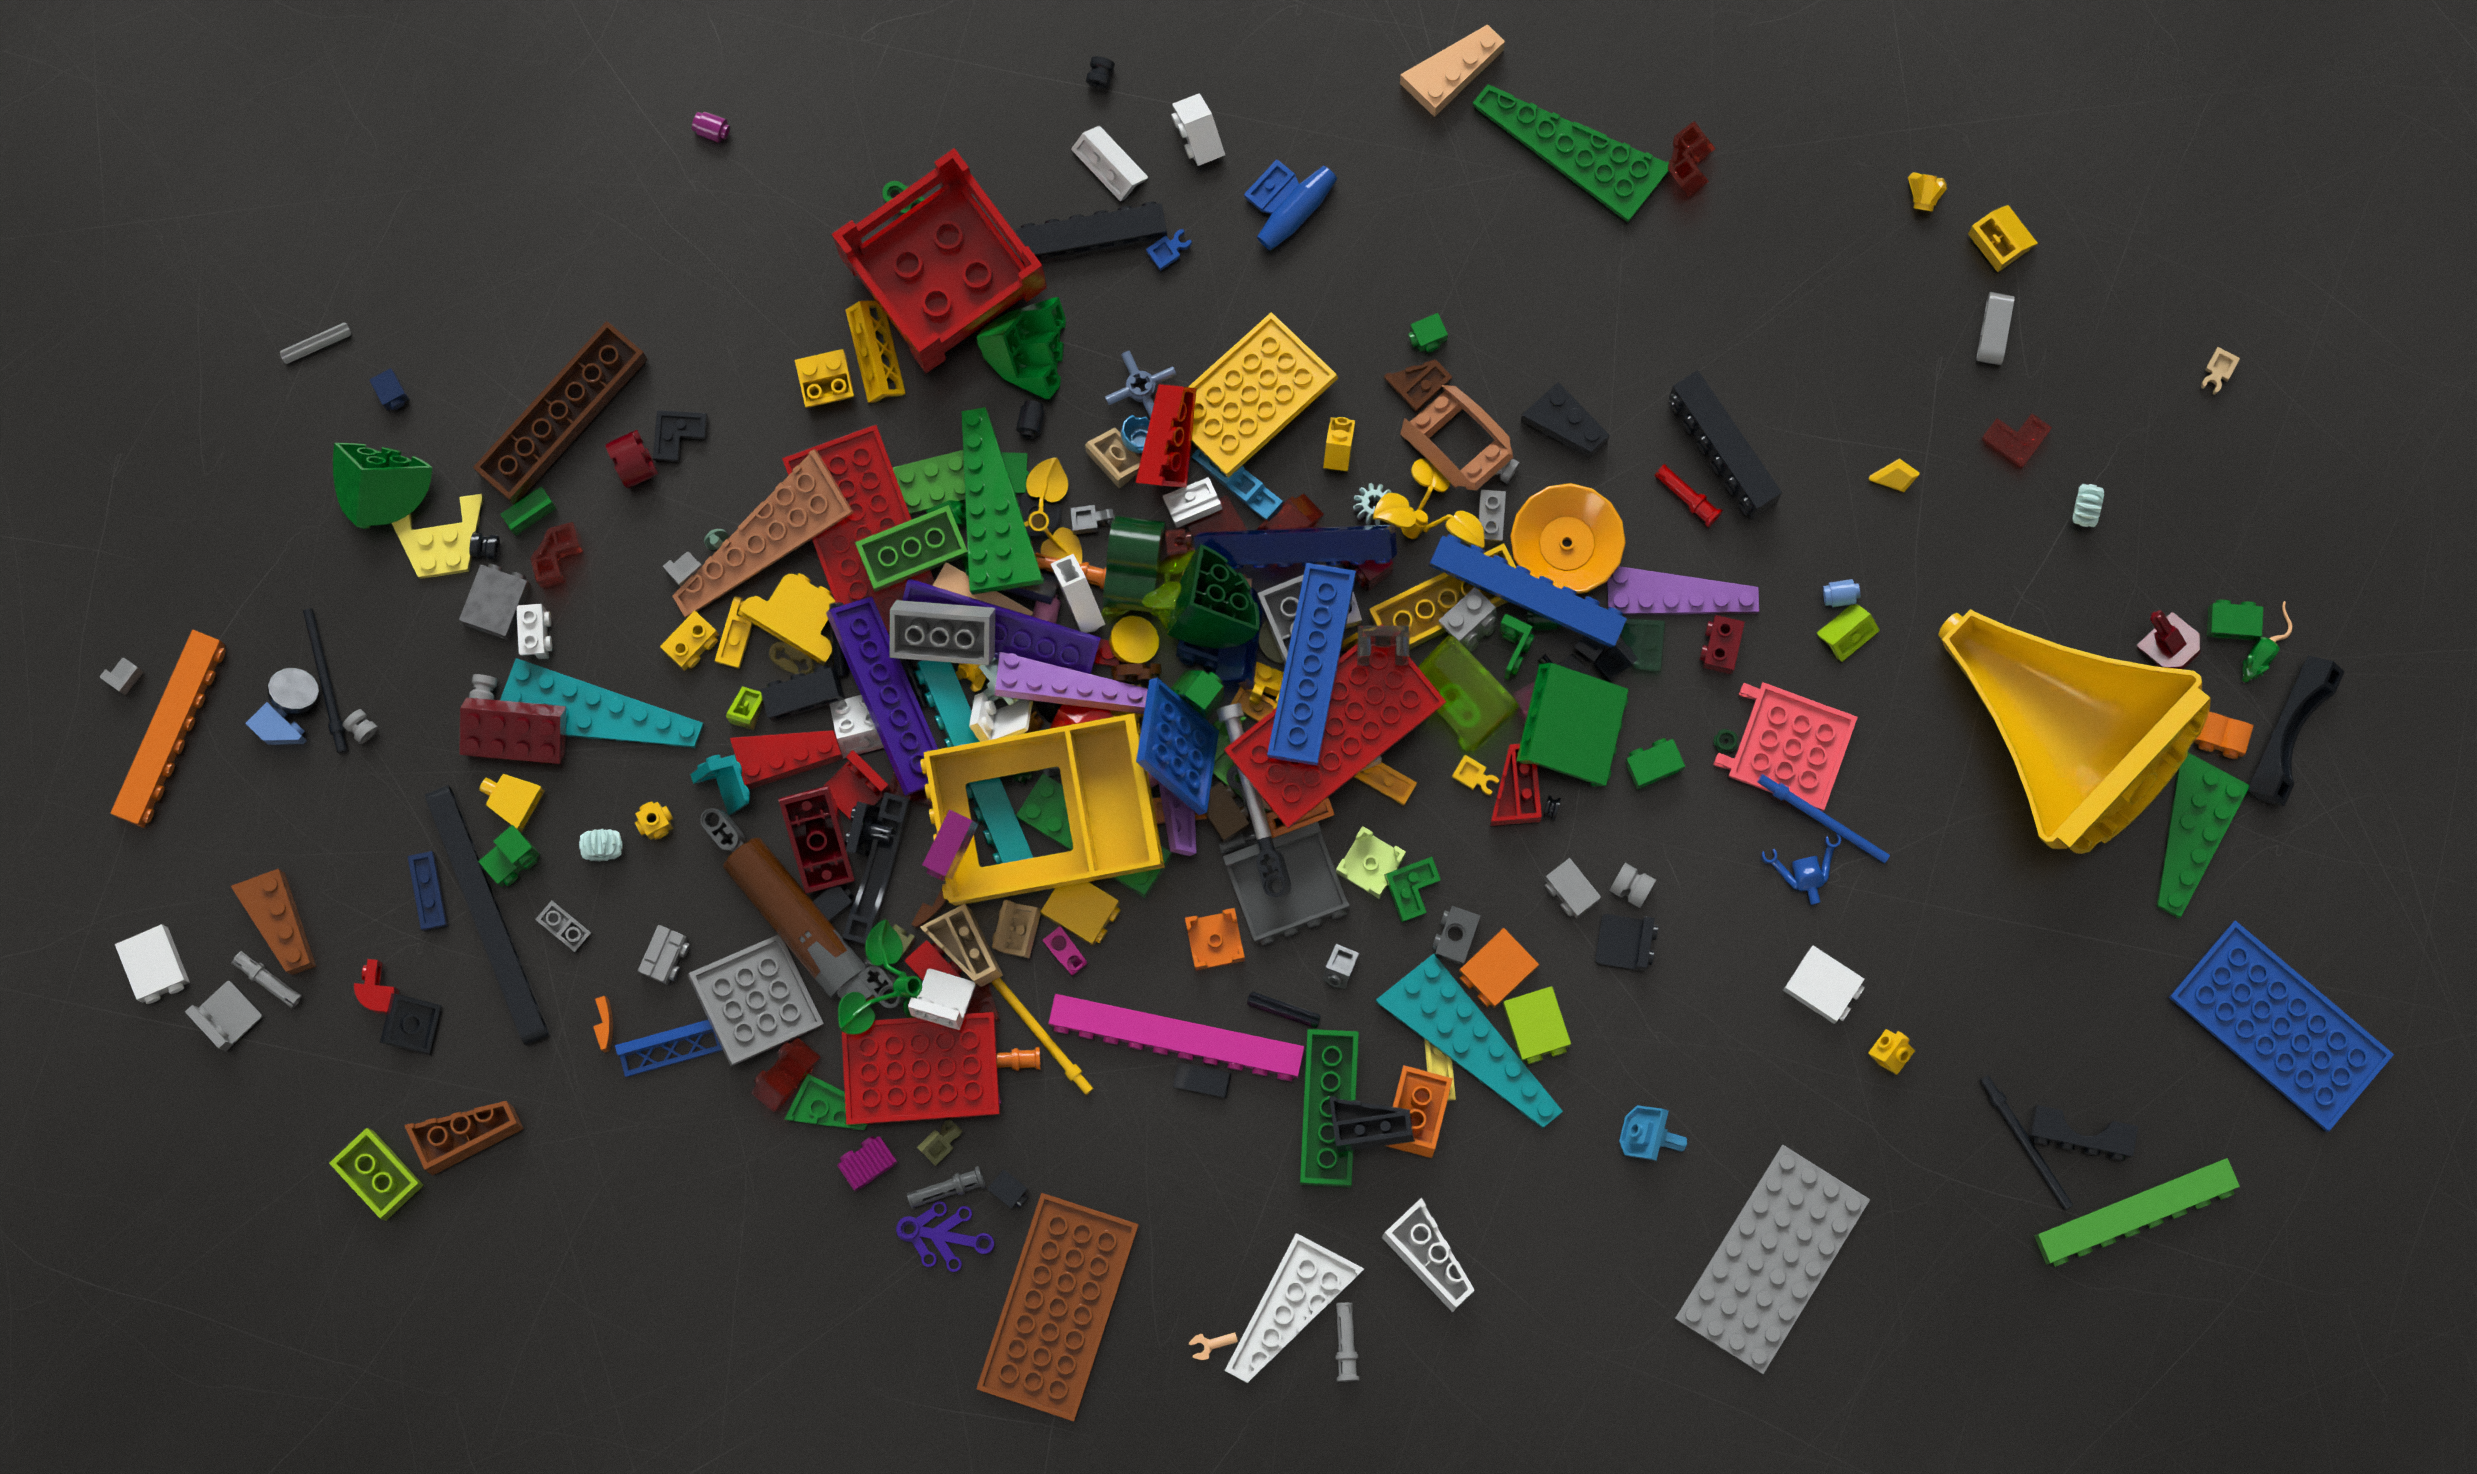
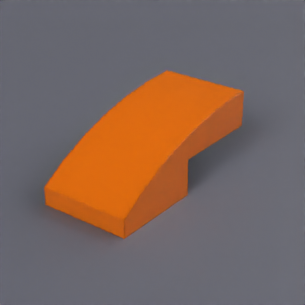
M606 996L596 998L595 1001L603 1023L595 1025L593 1028L600 1049L605 1053L610 1051L612 1044L613 1018L609 999Z

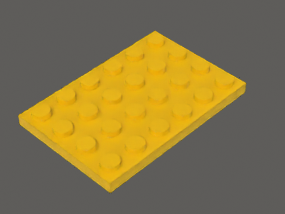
M1271 312L1189 386L1190 388H1197L1191 442L1229 478L1338 379V376Z

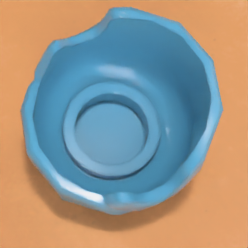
M1131 415L1123 422L1121 439L1123 445L1129 451L1135 453L1143 452L1150 423L1147 417L1137 418Z

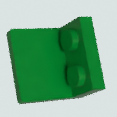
M1506 613L1501 621L1499 632L1503 633L1502 637L1510 642L1515 643L1516 640L1519 641L1505 671L1504 678L1509 680L1511 674L1517 675L1523 660L1521 654L1522 652L1528 653L1533 643L1534 635L1531 634L1532 626Z

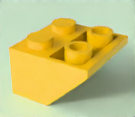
M2009 205L1990 212L1972 225L1968 233L1997 272L2038 244Z
M844 349L795 360L805 408L854 397L851 375Z

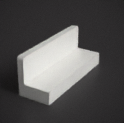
M1100 126L1083 132L1071 149L1119 201L1125 200L1136 185L1145 182L1148 178Z

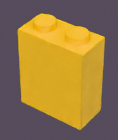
M1084 882L1055 888L1042 908L1041 915L1089 945L1094 946L1096 942L1099 944L1102 942L1107 934L1106 925L1109 921H1115L1121 909L1118 908L1120 905L1119 900L1093 884Z

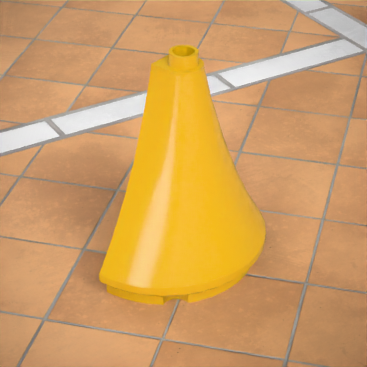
M1971 609L1963 617L1959 613L1950 616L1944 622L1938 634L1942 639L1945 649L1970 680L1995 721L2015 762L2030 803L2039 838L2052 849L2069 848L2079 854L2090 852L2099 842L2102 841L2105 844L2124 830L2150 805L2175 775L2189 755L2188 750L2191 744L2201 734L2209 714L2211 698L2202 691V678L2195 671L2127 662L2065 647L2008 627Z

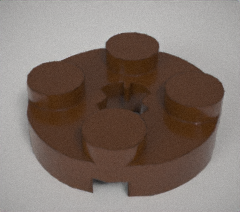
M1150 663L1151 666L1143 664L1111 666V675L1113 680L1122 682L1149 681L1157 677L1160 679L1162 668L1161 664Z

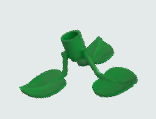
M888 920L880 921L870 931L866 940L865 951L872 965L880 966L883 964L885 969L899 976L893 984L894 992L868 1000L867 1002L864 995L859 992L847 993L841 999L838 1007L839 1027L846 1034H859L868 1030L875 1020V1013L869 1006L893 997H906L907 999L903 1005L904 1013L907 1018H914L911 1016L908 1004L911 997L917 999L922 991L923 982L918 977L906 976V972H901L889 965L896 963L900 959L903 946L898 933L891 927Z

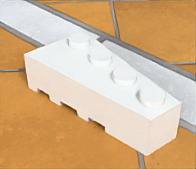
M1421 1198L1383 1234L1382 1238L1453 1312L1474 1292V1288L1459 1262L1456 1261L1450 1246L1444 1240L1435 1220L1429 1214Z

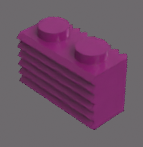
M874 1136L867 1138L861 1143L863 1148L855 1153L851 1150L839 1158L841 1163L837 1166L855 1192L898 1163L880 1136L876 1139Z

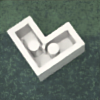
M1200 93L1172 104L1175 113L1171 114L1182 138L1186 137L1188 144L1184 145L1189 159L1194 158L1199 166L1225 155L1212 113Z

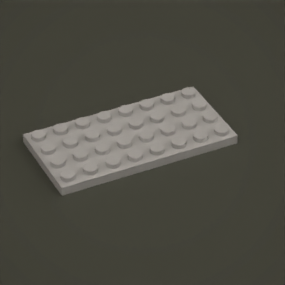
M1781 1145L1675 1319L1754 1370L1764 1374L1870 1199L1791 1149Z

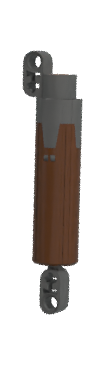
M711 808L702 813L700 820L703 828L721 849L732 852L726 862H724L723 868L831 999H835L838 996L842 999L847 993L859 992L864 995L867 1002L868 1000L887 995L890 990H893V984L896 979L890 971L885 969L884 966H870L868 968L760 837L752 838L744 844L745 836L724 810ZM716 813L719 816V823L714 827L710 819ZM727 834L734 835L732 837L733 844L727 843L730 840ZM873 973H880L878 976L880 982L873 981L875 978ZM897 997L895 1003H891L887 999L880 1001V1004L886 1008H897L904 1004L906 997Z

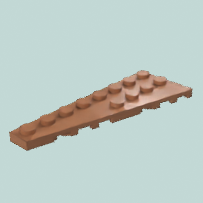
M816 449L809 452V455L792 470V473L783 482L778 484L771 495L764 502L762 501L738 526V529L730 538L726 539L722 546L705 561V564L675 592L673 598L684 617L688 618L694 610L696 612L854 513Z

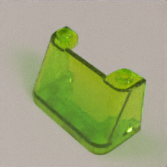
M1451 634L1418 666L1445 699L1446 704L1437 712L1457 732L1459 737L1457 743L1466 752L1468 750L1473 754L1477 752L1518 713L1519 705L1516 700Z

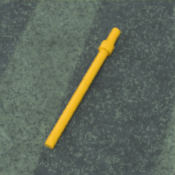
M1000 977L992 981L993 986L1066 1071L1064 1074L1070 1081H1074L1085 1095L1089 1094L1093 1087L1082 1076V1070L1077 1064H1072Z

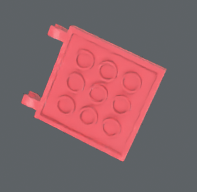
M1762 682L1760 689L1743 683L1739 696L1756 701L1735 759L1718 753L1713 765L1729 769L1728 777L1773 793L1757 782L1761 774H1764L1778 784L1780 782L1789 787L1790 792L1823 812L1858 717Z

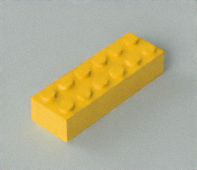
M1501 544L1484 553L1491 558L1494 555L1500 556L1508 561L1507 565L1516 568L1505 544ZM1442 573L1370 608L1369 617L1375 628L1383 624L1406 652L1447 632L1439 624L1438 620L1475 586ZM1477 588L1496 608L1508 602Z

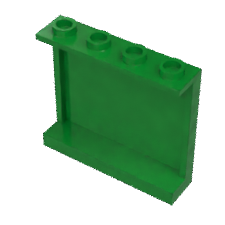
M1554 663L1539 664L1516 761L1523 764L1533 763L1591 782L1593 787L1606 786L1611 776V762L1617 750L1616 741L1618 733L1622 729L1621 720L1623 711L1628 703L1627 694L1629 689Z

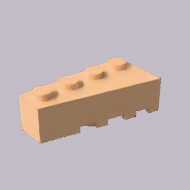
M1486 25L1400 75V84L1435 117L1504 51L1505 41L1489 25Z

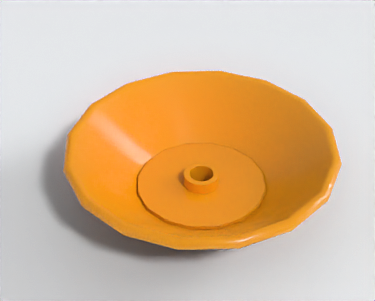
M1572 483L1548 486L1529 497L1516 514L1510 535L1513 558L1519 566L1530 570L1531 576L1538 579L1540 576H1544L1554 581V586L1560 589L1563 586L1575 590L1576 594L1588 593L1608 581L1621 563L1626 543L1623 522L1612 503L1594 489ZM1567 539L1571 541L1572 545L1565 547L1562 542Z

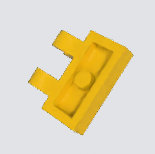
M1256 662L1247 686L1253 688L1249 701L1258 705L1263 692L1277 697L1272 710L1277 708L1284 672Z

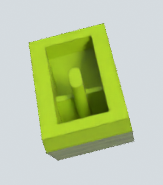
M742 686L726 714L728 721L731 724L754 731L764 703L761 692Z

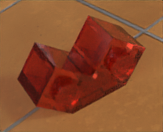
M1695 121L1674 136L1672 159L1669 160L1668 170L1689 197L1709 182L1697 166V163L1716 149Z
M1304 493L1297 498L1290 497L1283 504V509L1270 521H1264L1257 528L1259 533L1253 539V542L1273 562L1285 555L1298 538L1311 531L1324 515Z
M573 522L548 528L543 541L530 558L536 582L541 588L565 582L559 558L583 552L578 528Z
M796 1038L791 1044L786 1042L777 1053L780 1057L775 1065L767 1072L761 1071L754 1080L756 1086L751 1094L773 1112L788 1101L794 1094L793 1090L802 1079L805 1080L807 1074L812 1072L820 1059V1056L799 1038Z

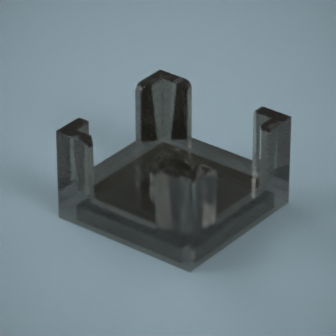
M1358 626L1357 666H1368L1370 664L1371 646H1395V665L1408 666L1409 626Z

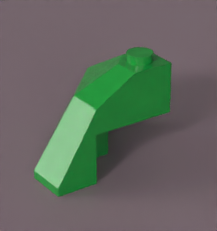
M1059 297L1010 311L987 324L977 336V343L984 359L1004 380L1044 399H1050L1060 387L1061 376L1058 375L1057 366L1058 362H1062L1064 343L1060 342L1061 329L1065 328L1066 317Z

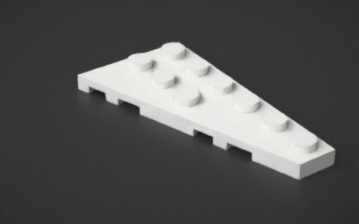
M1296 1233L1225 1371L1248 1383L1336 1298L1364 1268Z

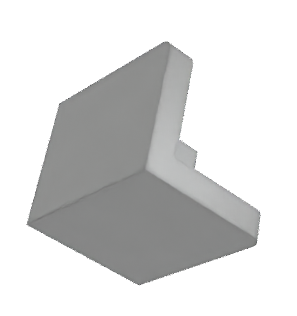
M686 552L674 563L669 560L663 565L666 572L680 587L702 567L701 563L690 552Z
M122 658L111 673L105 669L100 678L126 696L143 674V671L127 659Z

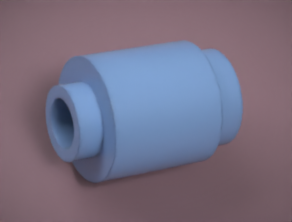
M1853 579L1830 582L1827 586H1823L1825 606L1839 607L1856 604V599L1861 598L1859 584H1854Z

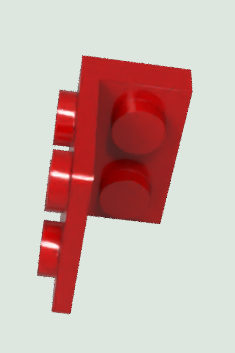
M854 750L846 756L848 762L824 785H829L837 807L850 820L852 809L857 805V801L875 806L884 797L885 792L888 793L891 790L889 785Z

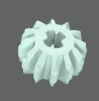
M1370 483L1368 492L1365 488L1361 487L1359 492L1362 496H1354V501L1358 504L1353 506V510L1361 511L1357 515L1359 520L1367 517L1366 525H1370L1375 506H1373V509L1370 508V501L1374 500V503L1375 501L1379 502L1385 494L1391 493L1390 489L1382 493V484H1379L1377 490H1374L1373 484ZM1373 519L1375 520V525L1379 526L1380 520Z
M2082 484L2079 487L2072 518L2074 523L2084 527H2095L2097 525L2104 498L2103 488L2092 484Z
M594 829L580 835L579 849L582 858L590 861H608L609 859L619 857L622 849L619 832L611 829Z

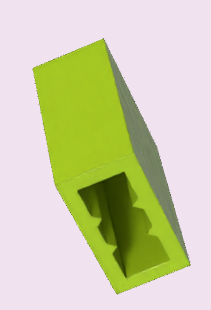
M1552 986L1503 1001L1505 1014L1522 1062L1527 1061L1528 1064L1543 1060L1542 1055L1552 1053L1554 1057L1567 1052L1566 1048L1570 1047L1571 1042Z

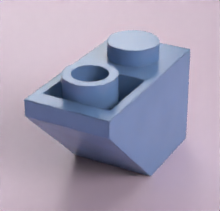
M268 702L246 722L268 745L304 744L307 741L302 736L305 731L295 721L290 724L284 718L287 713L279 707L278 709L273 707Z

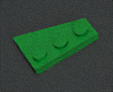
M807 1074L785 1117L787 1121L865 1131L868 1124L846 1125L845 1092Z

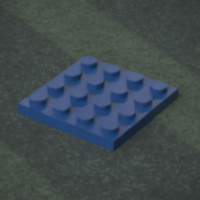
M1158 677L1151 679L1148 685L1136 762L1198 815L1207 813L1219 730Z

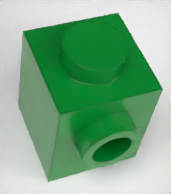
M1436 313L1412 323L1408 337L1412 346H1417L1420 352L1425 350L1432 352L1438 349L1441 343L1447 341L1448 334L1439 314Z

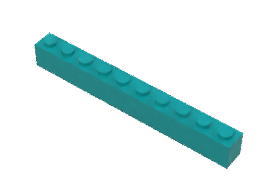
M919 661L917 665L918 670L915 671L919 684H924L927 693L924 695L929 707L934 706L937 713L934 719L938 729H943L947 737L944 739L946 748L980 742L969 727L972 711L951 662ZM1000 777L968 783L966 785L968 799L972 798L976 807L973 808V812L977 821L983 822L985 830L982 832L987 845L992 844L995 853L992 854L995 865L1033 858Z

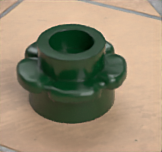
M1722 729L1714 737V745L1717 746V750L1721 753L1733 752L1738 747V736L1734 731Z

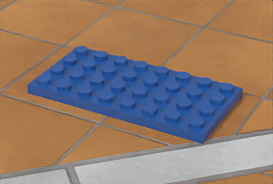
M2236 920L2232 922L2169 996L2174 1003L2326 1132L2332 1129L2394 1055Z

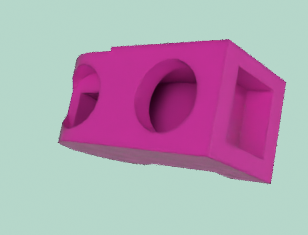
M1061 926L1042 940L1071 976L1088 964Z

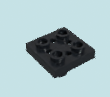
M857 801V805L853 807L851 812V821H853L851 830L847 832L845 837L846 851L869 857L873 839L892 843L894 837L886 836L884 833L895 835V828L876 824L880 807Z

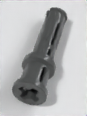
M977 1166L975 1170L961 1175L956 1173L952 1176L953 1179L907 1193L911 1208L913 1209L954 1194L963 1196L967 1191L979 1187L982 1189L986 1188L980 1167Z

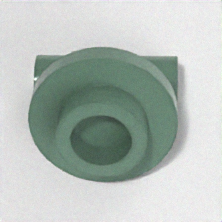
M714 529L705 536L704 544L709 550H718L722 543L729 539V536L724 529Z

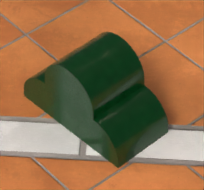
M1115 516V520L1111 524L1108 542L1103 607L1153 613L1166 522Z

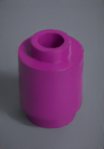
M697 112L691 129L701 137L721 142L722 139L728 137L730 125H727V119L707 112Z

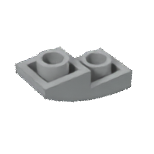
M552 900L535 919L574 952L591 933Z

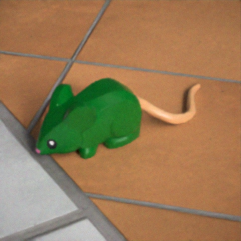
M2285 601L2282 605V611L2288 625L2287 632L2284 635H2276L2270 638L2261 637L2253 645L2250 654L2242 662L2243 683L2262 676L2270 668L2269 665L2280 650L2276 641L2284 640L2290 636L2293 625L2286 612Z

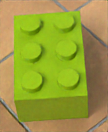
M366 1128L329 1162L373 1212L385 1221L424 1186L384 1141L369 1128Z

